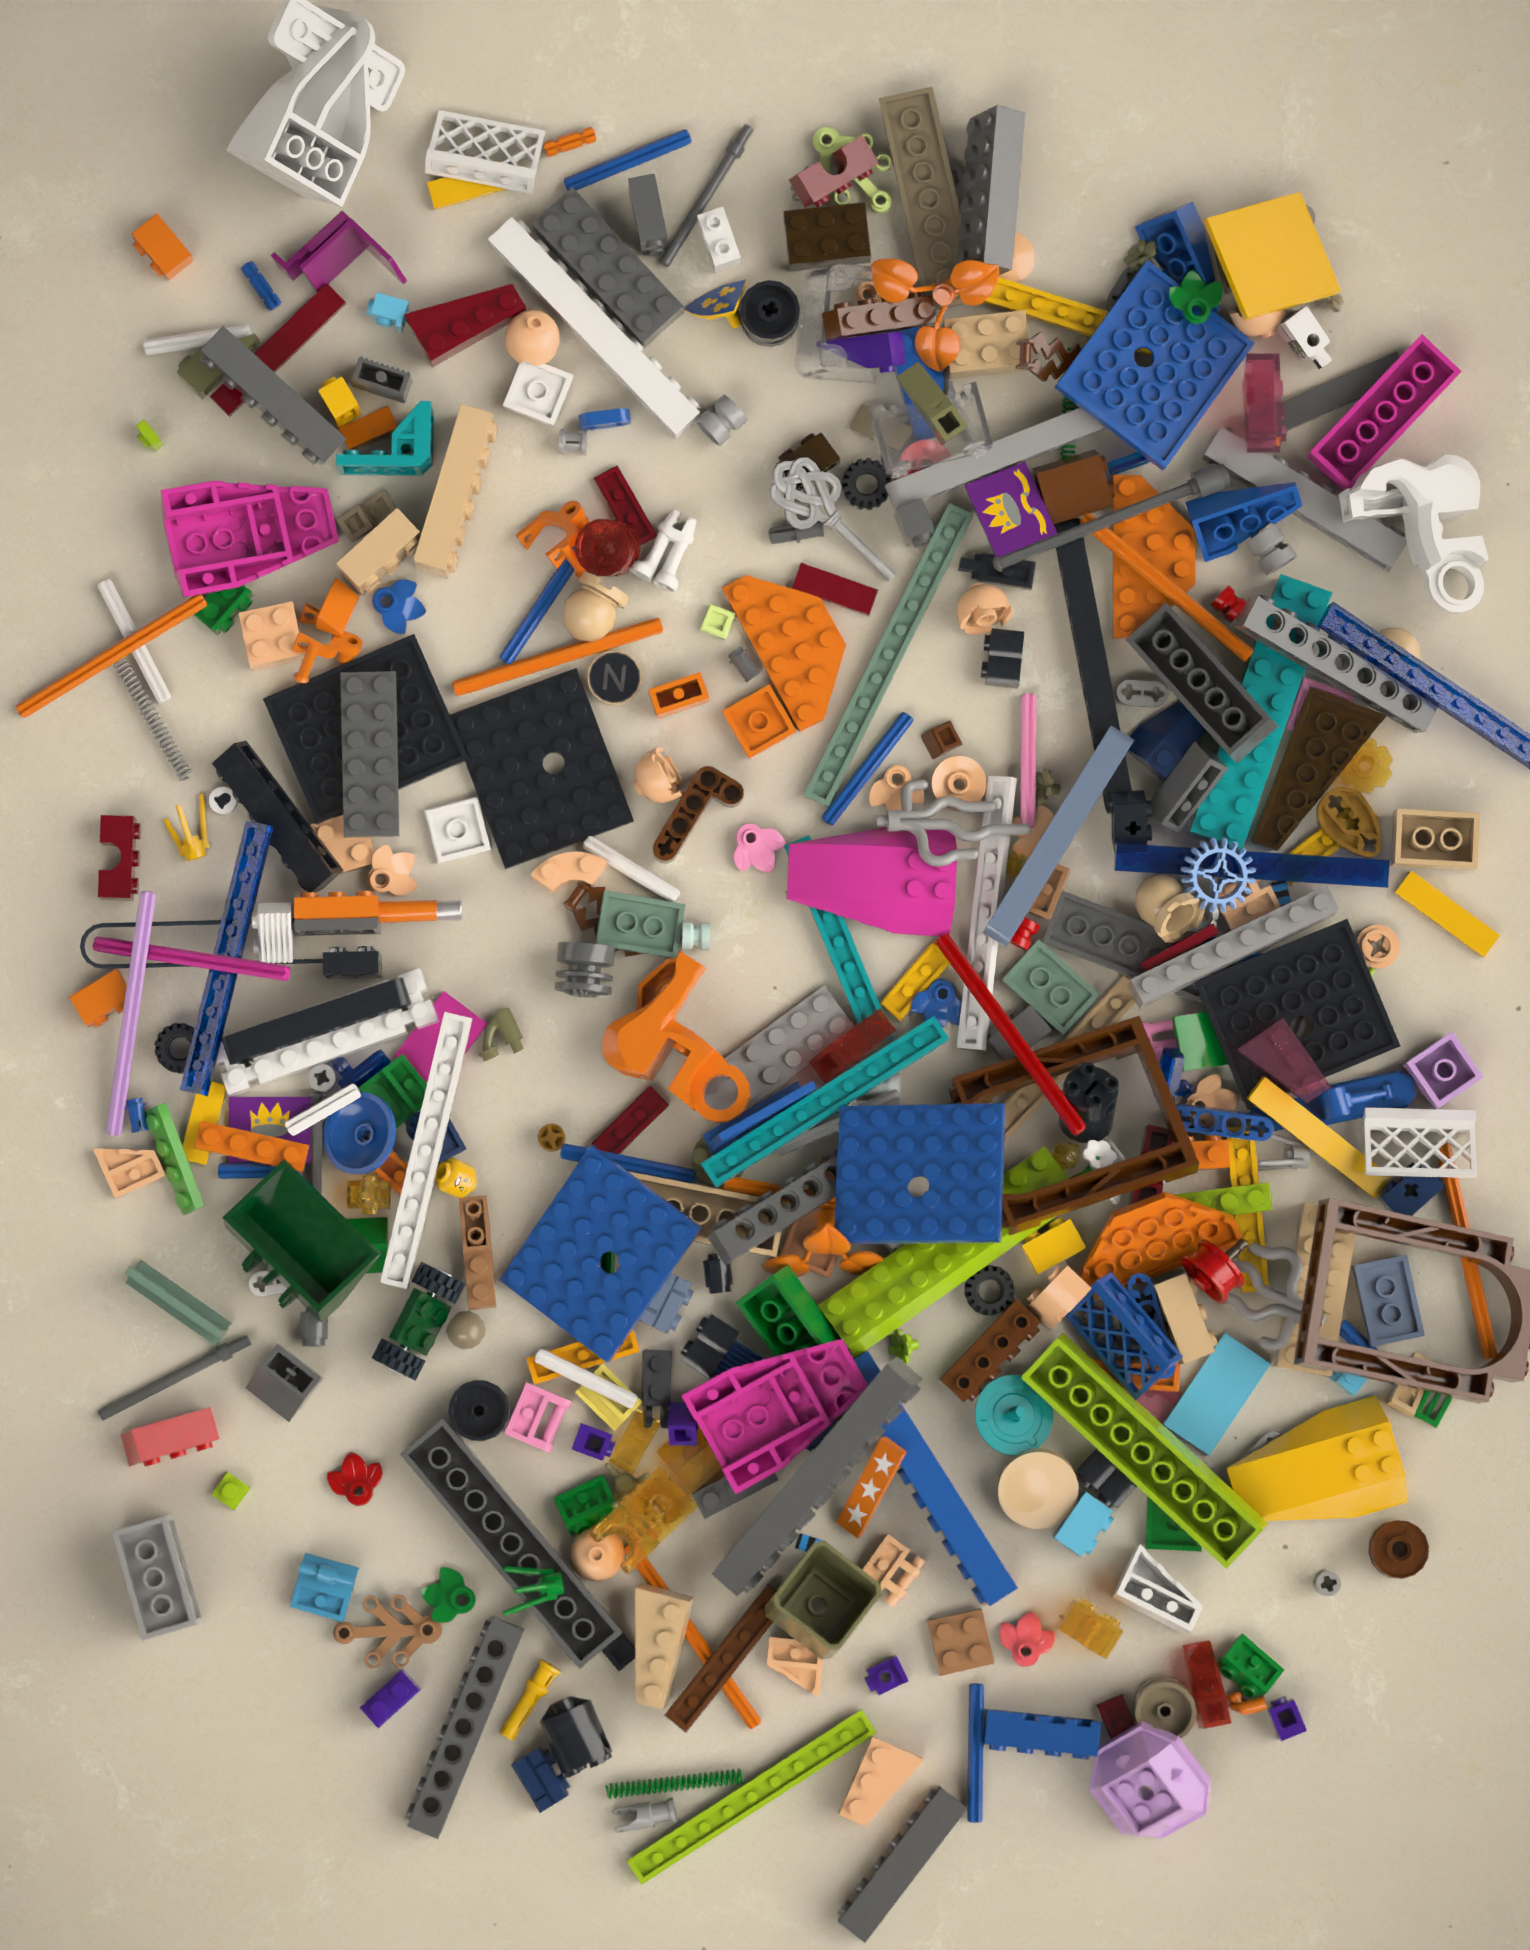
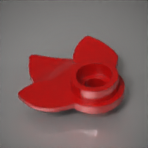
M350 1452L343 1460L342 1471L327 1473L328 1484L335 1494L346 1496L352 1505L364 1506L372 1499L373 1489L381 1483L383 1476L382 1467L379 1462L366 1466L361 1456ZM356 1488H363V1493L360 1496L354 1495Z

